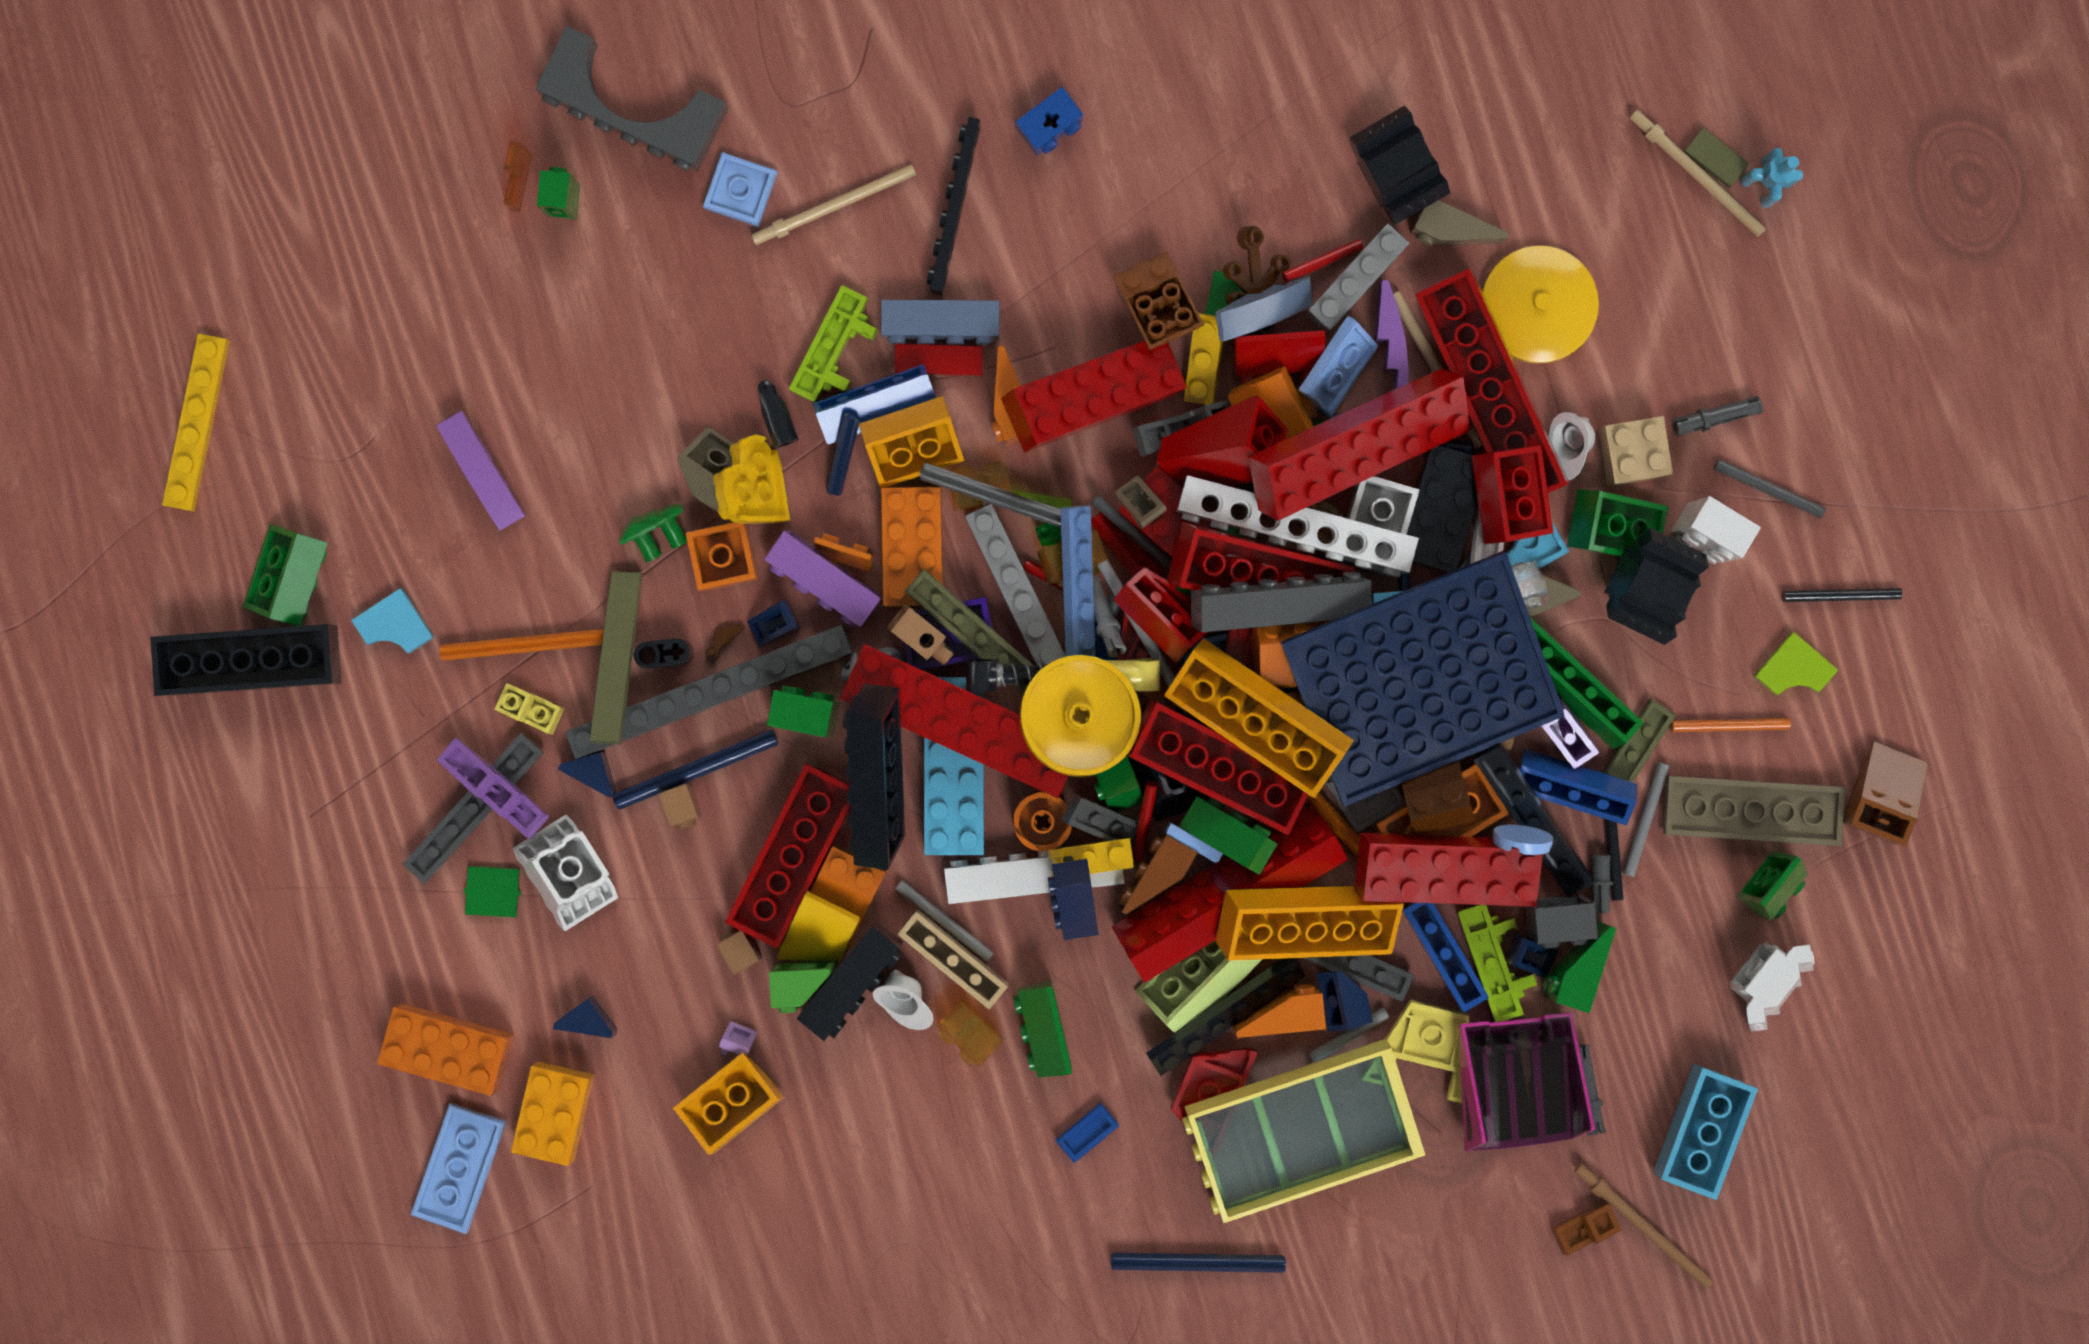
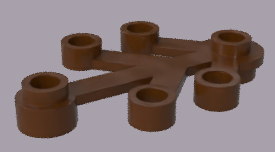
M1244 226L1237 234L1239 246L1248 252L1250 280L1243 274V266L1239 262H1228L1223 268L1225 278L1232 280L1246 294H1259L1270 288L1280 272L1290 268V259L1287 255H1274L1271 258L1270 267L1262 278L1259 247L1264 241V234L1257 226ZM1279 260L1282 262L1281 268L1279 267ZM1232 267L1235 269L1234 275L1232 274ZM1230 292L1227 295L1226 304L1229 305L1234 302L1236 296L1240 299L1245 294L1243 292ZM1274 324L1248 334L1250 336L1273 334Z

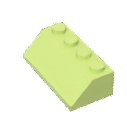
M1215 940L1146 983L1143 982L1135 992L1166 1026L1175 1033L1222 1001L1262 959L1228 961Z

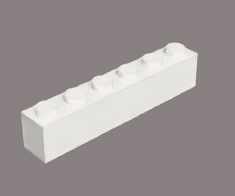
M1038 851L1037 857L1026 858V853L1009 854V860L997 861V856L979 858L980 863L969 865L968 859L950 861L951 867H945L944 869L948 904L1050 892L1048 877H1051L1052 859H1049L1048 851ZM1072 856L1064 857V862L1073 861ZM1123 869L1090 874L1092 887L1125 884Z

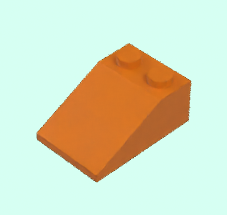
M1003 345L998 347L994 400L995 422L991 423V427L997 442L1004 441L1005 446L1008 447L1018 443L1019 440L1001 398L1013 388L1019 387L1020 383Z
M834 845L810 893L861 917L846 948L849 950L888 870L854 865L853 853Z
M1312 983L1295 984L1294 989L1286 990L1271 1002L1264 1004L1251 1013L1249 1017L1232 1026V1031L1237 1038L1326 1029L1323 993L1317 987L1312 986Z

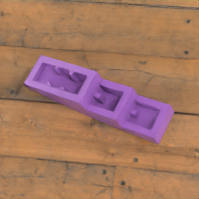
M1382 280L1378 287L1374 341L1376 343H1385L1383 372L1395 373L1393 390L1408 384L1409 369L1406 339L1399 308L1388 280Z
M460 410L436 424L455 460L499 531L525 517V512L510 491L509 485L495 465L493 457L464 412Z
M455 738L437 759L472 794L481 798L500 817L507 819L525 837L531 839L549 818V815L458 738Z

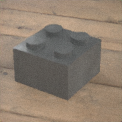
M1582 894L1570 895L1568 897L1537 899L1536 907L1524 906L1527 935L1537 944H1541L1542 948L1559 947V942L1571 941L1572 945L1589 944V939H1598L1595 903Z

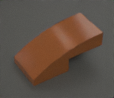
M1606 1203L1571 1217L1551 1227V1230L1562 1254L1568 1256L1590 1243L1598 1244L1620 1232L1621 1228L1610 1204Z

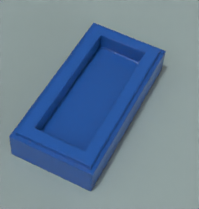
M1100 1102L1058 1136L1055 1141L1072 1162L1075 1163L1118 1128L1119 1124Z

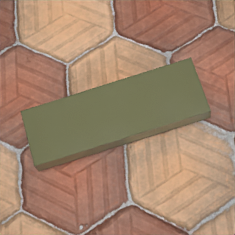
M1649 699L1638 716L1644 723L1626 744L1617 748L1602 773L1633 782L1676 715L1654 700Z

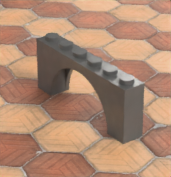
M566 26L535 88L542 96L541 101L554 108H557L558 105L568 108L567 113L581 121L586 117L594 121V126L601 131L610 133L613 130L621 134L620 139L630 145L636 146L638 142L648 147L646 151L657 158L662 159L665 155L674 160L673 165L688 172L690 168L699 171L728 111L726 103L698 89L690 103L669 118L655 122H636L622 118L601 103L594 88L592 63L598 45L593 38Z

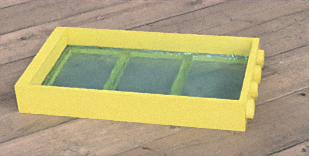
M1386 1039L1184 1106L1187 1117L1182 1119L1187 1134L1194 1133L1197 1143L1191 1146L1196 1161L1203 1160L1206 1170L1200 1171L1205 1188L1212 1187L1214 1196L1210 1197L1209 1200L1214 1215L1221 1214L1223 1223L1425 1156L1395 1057Z

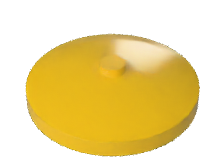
M1530 246L1512 252L1492 269L1482 288V292L1512 357L1522 362L1545 364L1565 358L1576 351L1587 340L1597 320L1599 300L1596 285L1591 274L1577 258L1555 247Z
M1072 655L1049 663L1032 678L1022 696L1019 718L1023 738L1030 751L1041 763L1061 774L1081 777L1102 773L1118 764L1129 753L1139 733L1141 710L1134 687L1118 668L1097 657Z

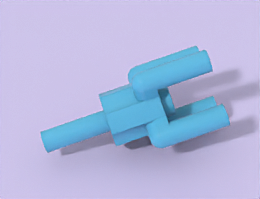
M1774 148L1762 158L1763 168H1753L1740 180L1741 185L1744 187L1750 186L1755 181H1761L1769 189L1768 194L1760 201L1761 206L1764 208H1769L1782 198L1783 187L1790 188L1803 178V172L1796 169L1799 165V159L1795 156L1783 157V151L1780 148Z

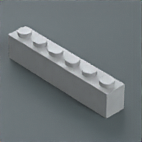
M989 504L966 515L965 518L1036 664L1040 663L1041 666H1046L1059 658L1066 657L993 505Z

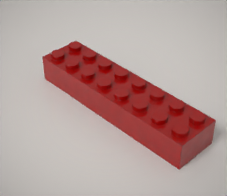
M1468 268L1416 293L1415 296L1449 371L1462 376L1464 379L1468 413L1486 452L1541 445L1548 493L1570 484L1473 270Z
M1441 368L1248 456L1258 510L1279 521L1471 431L1463 377Z
M864 644L839 699L852 704L855 694H859L865 683L900 688L901 727L1059 798L1069 775L1061 774L1048 768L1034 756L1023 738L1019 714Z
M1313 805L1300 811L1289 835L1274 828L1269 831L1271 832L1269 839L1276 842L1277 846L1260 875L1226 856L1218 863L1199 872L1185 883L1174 887L1170 892L1148 903L1142 909L1123 918L1119 923L1112 926L1114 933L1144 983L1216 940L1226 890L1302 888L1348 860L1335 834Z

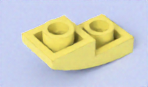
M506 683L494 710L553 735L565 708Z

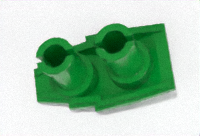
M670 505L661 510L650 511L642 516L632 517L619 533V544L623 545L627 542L635 541L645 562H650L662 554L650 534V531L660 527L671 549L682 546L687 542V538L676 518L677 515L683 512V505Z

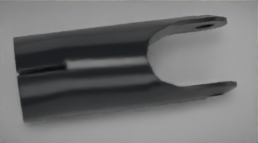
M766 380L761 381L758 384V391L761 397V413L774 448H781L798 441L799 438L786 403L777 395L773 384Z

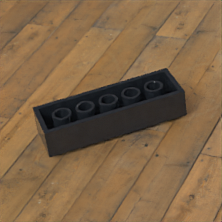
M322 624L150 637L154 696L341 684L337 625Z
M865 683L859 694H855L850 710H846L843 717V728L847 729L844 752L848 754L849 759L846 767V779H850L847 803L851 804L848 827L852 829V837L849 849L850 853H853L854 865L889 870L905 838L900 688Z

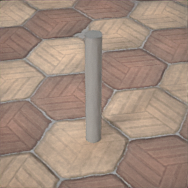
M1381 1008L1371 1014L1372 1023L1344 1031L1308 1053L1313 1062H1318L1388 1019L1389 1015L1385 1009Z

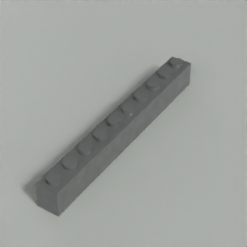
M844 626L834 627L627 707L622 743L853 654L854 651ZM592 721L565 731L575 759L595 754L615 745L592 744L590 742Z

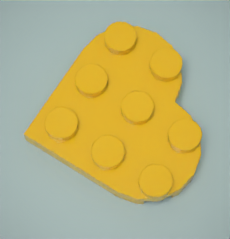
M755 434L742 438L737 443L732 444L729 449L732 457V466L726 467L714 475L713 483L719 505L718 513L722 519H730L732 522L739 524L783 523L790 521L778 451L776 449L771 450L768 443L765 442L767 439L765 436Z

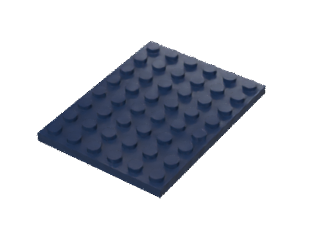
M1505 551L1498 552L1280 642L1304 707L1354 740L1331 774L1340 801L1344 807L1565 717Z

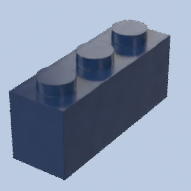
M1087 859L1052 864L1053 876L1048 877L1056 930L1062 929L1064 940L1099 935Z

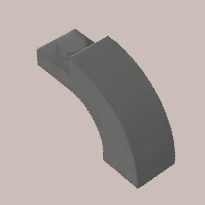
M1228 400L1205 405L1175 417L1132 428L1140 456L1159 453L1162 438L1229 408Z

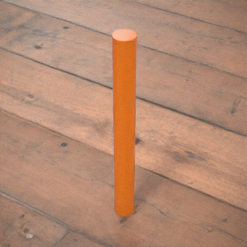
M1790 718L1672 721L1670 727L1671 732L1789 730L1791 722Z

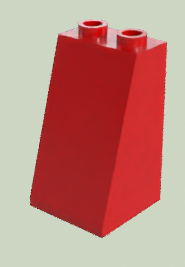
M1258 395L1252 396L1162 438L1157 456V464L1182 488L1187 475L1229 487L1253 483L1248 456L1286 440L1288 428Z

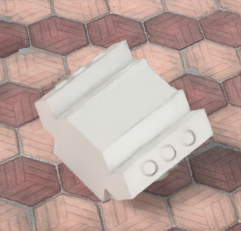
M567 815L540 830L531 839L528 838L512 848L516 859L524 867L527 877L534 883L546 907L553 913L556 923L564 931H567L618 898L615 887L608 877L610 874L583 831L580 832Z
M1764 942L1756 948L1729 983L1730 989L1748 1003L1746 1008L1751 1031L1768 1030L1766 1016L1780 1014V1007L1796 987L1802 986L1800 972L1814 970V955L1810 945L1792 947L1786 954L1776 945L1771 946Z

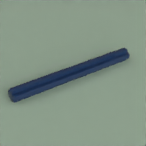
M768 730L614 793L612 796L613 802L617 809L620 810L775 747L778 745L777 736L773 730Z
M1112 1253L1111 1268L1113 1270L1283 1273L1286 1270V1259L1283 1255Z

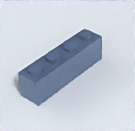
M881 300V336L883 339H888L889 344H905V339H915L917 344L924 345L935 344V340H946V344L962 345L964 340H976L978 345H992L993 340H1000L999 301Z

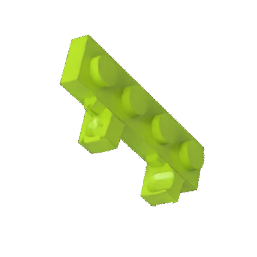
M841 285L789 387L791 392L815 403L818 401L823 390L829 393L832 387L842 392L849 390L852 382L837 374L839 367L836 364L849 338L854 339L856 334H859L864 338L874 341L878 333L877 328L865 323L868 316L862 314L869 301L867 297Z
M1473 905L1457 911L1481 984L1489 996L1487 1001L1494 1022H1503L1524 1015L1519 998L1525 996L1523 990L1537 986L1534 973L1530 972L1525 977H1515L1513 971L1509 972L1500 946V942H1503L1501 935L1506 934L1507 931L1512 929L1518 930L1515 918L1509 917L1499 921L1497 915L1490 917L1487 905Z

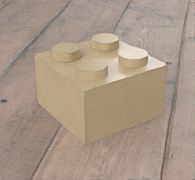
M1664 416L1606 425L1598 429L1607 487L1665 478L1673 475Z

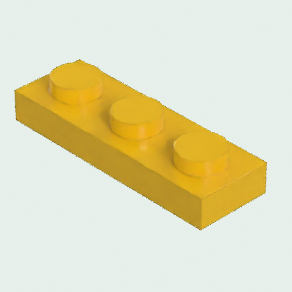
M1198 313L1204 326L1194 330L1192 334L1184 401L1209 405L1215 403L1223 341H1219L1216 316Z

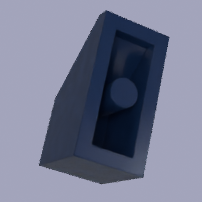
M1341 971L1316 973L1319 990L1323 993L1327 1031H1347L1373 1022L1368 996L1363 989Z

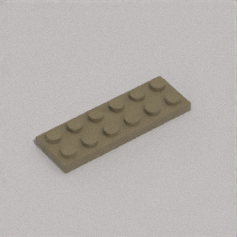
M1666 776L1663 834L1842 846L1845 787Z

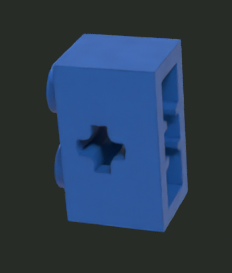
M1061 87L1015 121V127L1036 156L1041 152L1048 154L1058 146L1057 140L1065 134L1070 137L1081 129L1082 125L1080 123L1083 122V113L1065 89ZM1049 119L1051 122L1057 120L1056 128L1052 126L1045 128L1046 120Z

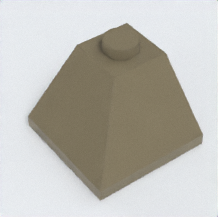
M707 426L679 455L677 461L692 495L717 512L719 505L713 477L724 468L732 466V457L729 449L734 443Z

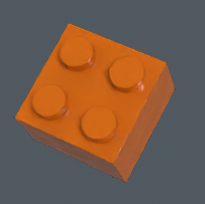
M733 522L686 533L698 591L706 592L760 580L748 524Z

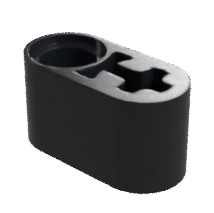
M678 638L648 641L637 645L633 657L638 666L647 669L681 666L687 664L692 659L693 648L689 642ZM676 644H678L679 648H684L685 654L680 655V660H678L677 656H664L663 651L675 650ZM647 647H652L656 652V658L650 664L645 663L642 659V652Z

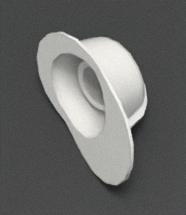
M1563 412L1553 419L1548 437L1568 480H1571L1580 474L1587 453L1593 448L1595 432L1589 423V418L1579 417L1570 412Z
M893 970L884 985L874 989L872 994L874 1000L899 1024L914 1030H924L932 1025L934 1020L933 1013L922 1001L920 983L914 978L906 976L898 970Z

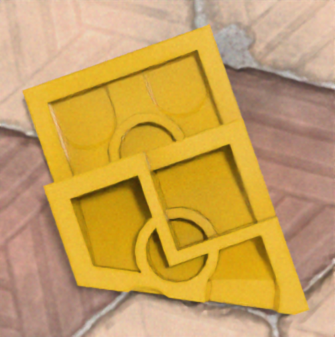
M807 891L776 959L840 961L861 917Z

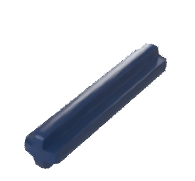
M845 413L843 416L826 485L827 493L830 495L840 496L842 494L860 423L857 414Z

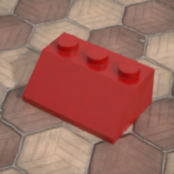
M1325 330L1236 337L1232 343L1234 380L1241 379V384H1244L1283 366H1286L1290 376L1300 375V380H1305L1325 350Z
M1541 445L1472 455L1484 544L1504 543L1553 534Z

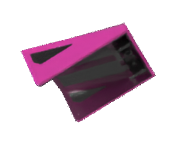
M1572 1012L1544 1015L1540 1018L1495 1023L1485 1021L1458 1025L1465 1152L1517 1148L1571 1140L1595 1130Z

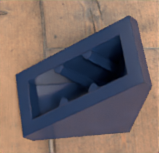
M786 600L778 602L747 621L759 647L801 628L789 602Z
M605 752L565 762L558 767V770L607 797H612L617 792Z
M1516 933L1505 956V960L1515 967L1545 978L1549 974L1558 951L1552 948H1542L1541 944H1537L1534 940Z
M594 996L582 1002L555 1022L553 1026L554 1030L613 1038L617 1034L616 1026Z

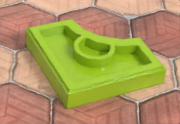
M1791 632L1753 677L1774 695H1779L1787 688L1794 686H1804L1815 692H1820L1837 673L1838 669L1795 632Z

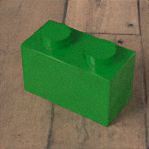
M549 167V171L540 170L536 206L547 217L577 220L580 184L570 173H567L565 168Z

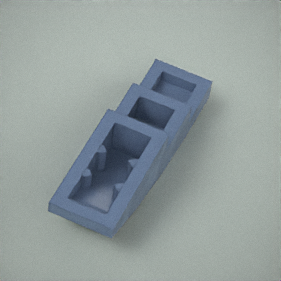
M1302 276L1286 285H1273L1259 294L1248 293L1215 312L1219 341L1233 339L1273 325L1312 306L1310 277Z

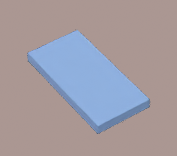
M453 1102L449 1103L411 1215L467 1234L507 1121Z

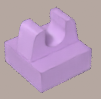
M730 1021L719 1045L722 1048L721 1053L726 1056L727 1052L731 1051L738 1054V1056L742 1052L748 1055L756 1038L757 1031Z

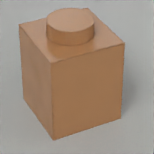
M690 783L658 794L670 827L678 825L680 830L696 824L694 818L702 816Z
M734 927L721 934L720 937L723 941L716 944L733 975L762 959L750 935L738 931Z

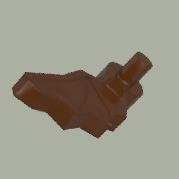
M729 624L726 628H720L719 633H716L714 636V648L711 647L706 650L707 659L711 662L717 661L720 649L723 645L730 644L733 638L745 629L744 625L734 626Z

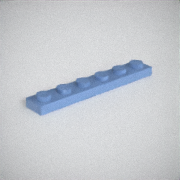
M1091 506L1061 508L1066 656L1087 655L1096 657Z

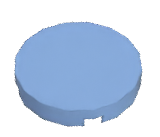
M1501 825L1494 828L1492 841L1497 847L1506 851H1511V847L1519 849V853L1525 855H1541L1549 852L1550 848L1552 849L1553 836L1546 831L1534 827Z

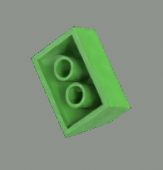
M837 961L778 963L769 972L771 1008H779V1013L797 1012V1009L809 999L837 967Z

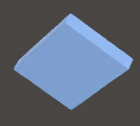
M1347 316L1299 388V391L1322 415L1328 418L1332 417L1378 345L1355 319Z

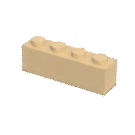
M919 909L916 910L897 934L989 1010L1008 988L1009 983Z

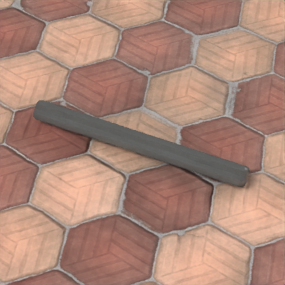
M924 463L919 478L923 481L1061 528V509L928 463Z

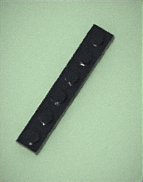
M973 117L968 118L967 125H961L958 142L963 143L960 154L955 153L952 170L956 171L954 182L949 181L946 191V199H950L948 211L942 210L939 227L944 228L941 239L936 238L933 256H937L935 268H929L926 284L931 285V293L943 296L981 128L980 119Z
M1499 743L1475 754V763L1516 823L1541 829L1553 836L1552 849L1550 848L1549 852L1543 854L1542 861L1568 897L1593 885V877L1503 745Z
M1296 958L1279 960L1146 1052L1159 1075L1162 1076L1174 1069L1186 1058L1200 1051L1209 1042L1223 1035L1232 1026L1249 1017L1251 1013L1264 1004L1271 1002L1274 997L1305 977Z

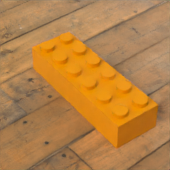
M1204 638L1192 651L1164 695L1313 798L1316 797L1354 741Z
M1354 886L1226 890L1216 942L1228 961L1392 954L1404 903L1363 901L1355 892Z

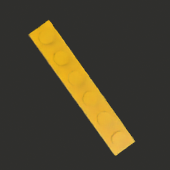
M199 333L197 335L162 503L163 506L195 512L230 344L228 339Z

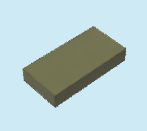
M1705 128L1699 131L1684 151L1695 163L1727 188L1732 187L1749 165L1746 160Z

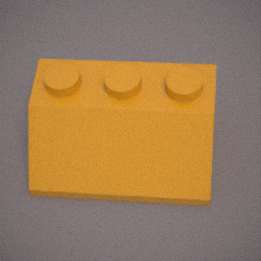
M742 1052L673 1109L706 1153L711 1155L719 1151L785 1097L769 1076Z

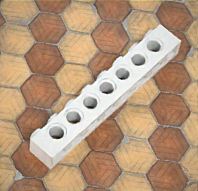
M1188 475L1185 478L1176 511L1182 514L1181 519L1199 523V519L1211 521L1210 527L1227 531L1228 526L1240 529L1239 534L1245 537L1256 539L1257 534L1269 537L1268 542L1275 545L1285 546L1286 542L1296 544V550L1309 554H1314L1315 550L1326 553L1325 558L1338 562H1343V558L1355 560L1354 566L1368 570L1372 569V565L1384 568L1383 574L1400 578L1401 573L1407 574L1410 572L1419 539L1310 508L1300 510L1279 521L1275 519V524L1272 528H1265L1259 521L1262 512L1258 510L1255 493ZM1203 498H1215L1218 503L1217 510L1215 512H1206L1202 508ZM1236 504L1244 506L1247 512L1245 519H1234L1230 513L1231 507ZM1291 520H1298L1303 524L1304 531L1302 535L1294 536L1289 532L1288 525ZM1320 528H1328L1332 532L1333 537L1329 544L1321 543L1318 540L1317 532ZM1351 535L1357 536L1361 541V548L1357 552L1347 548L1346 540ZM1378 543H1384L1389 547L1390 554L1385 560L1378 558L1375 553Z

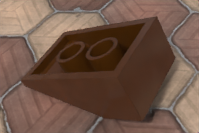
M1459 760L1402 783L1410 820L1416 836L1475 821Z

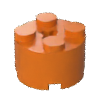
M1043 791L1034 792L1024 797L1016 807L1013 817V827L1019 841L1035 851H1048L1061 846L1069 837L1072 829L1071 825L1061 820L1068 808L1067 803L1060 796L1056 798ZM1045 813L1048 814L1050 826L1048 828L1046 826L1037 828L1038 821L1035 817L1037 815L1043 816Z

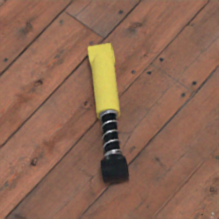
M994 659L966 660V690L988 692L995 691L996 686L1000 687L1001 685L1005 687L1007 684H1017L1019 687L1020 684H1029L1032 678L1045 666H1041L1040 663L1036 666H1028L1026 663L1023 666H1014L1012 663L1009 666H1004L999 663L996 664ZM1159 659L1105 660L1118 668L1128 678L1135 691L1160 690Z

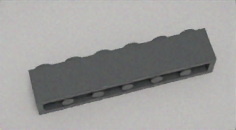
M1358 572L1342 573V577L1333 578L1332 575L1320 574L1315 575L1314 580H1305L1303 577H1289L1286 579V582L1277 583L1276 580L1264 579L1259 580L1258 585H1248L1246 582H1232L1230 587L1220 588L1219 585L1214 584L1202 585L1201 590L1191 591V626L1200 632H1212L1334 620L1371 605V581L1361 577Z

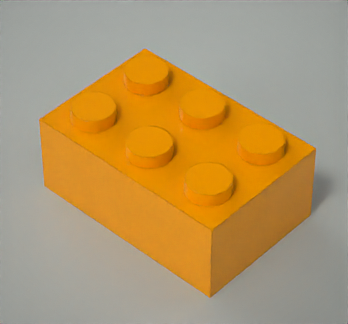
M943 396L859 424L880 488L920 476L924 463L945 468L964 462V457Z
M540 1061L534 1063L530 1068L511 1153L569 1166L576 1157L595 1074Z

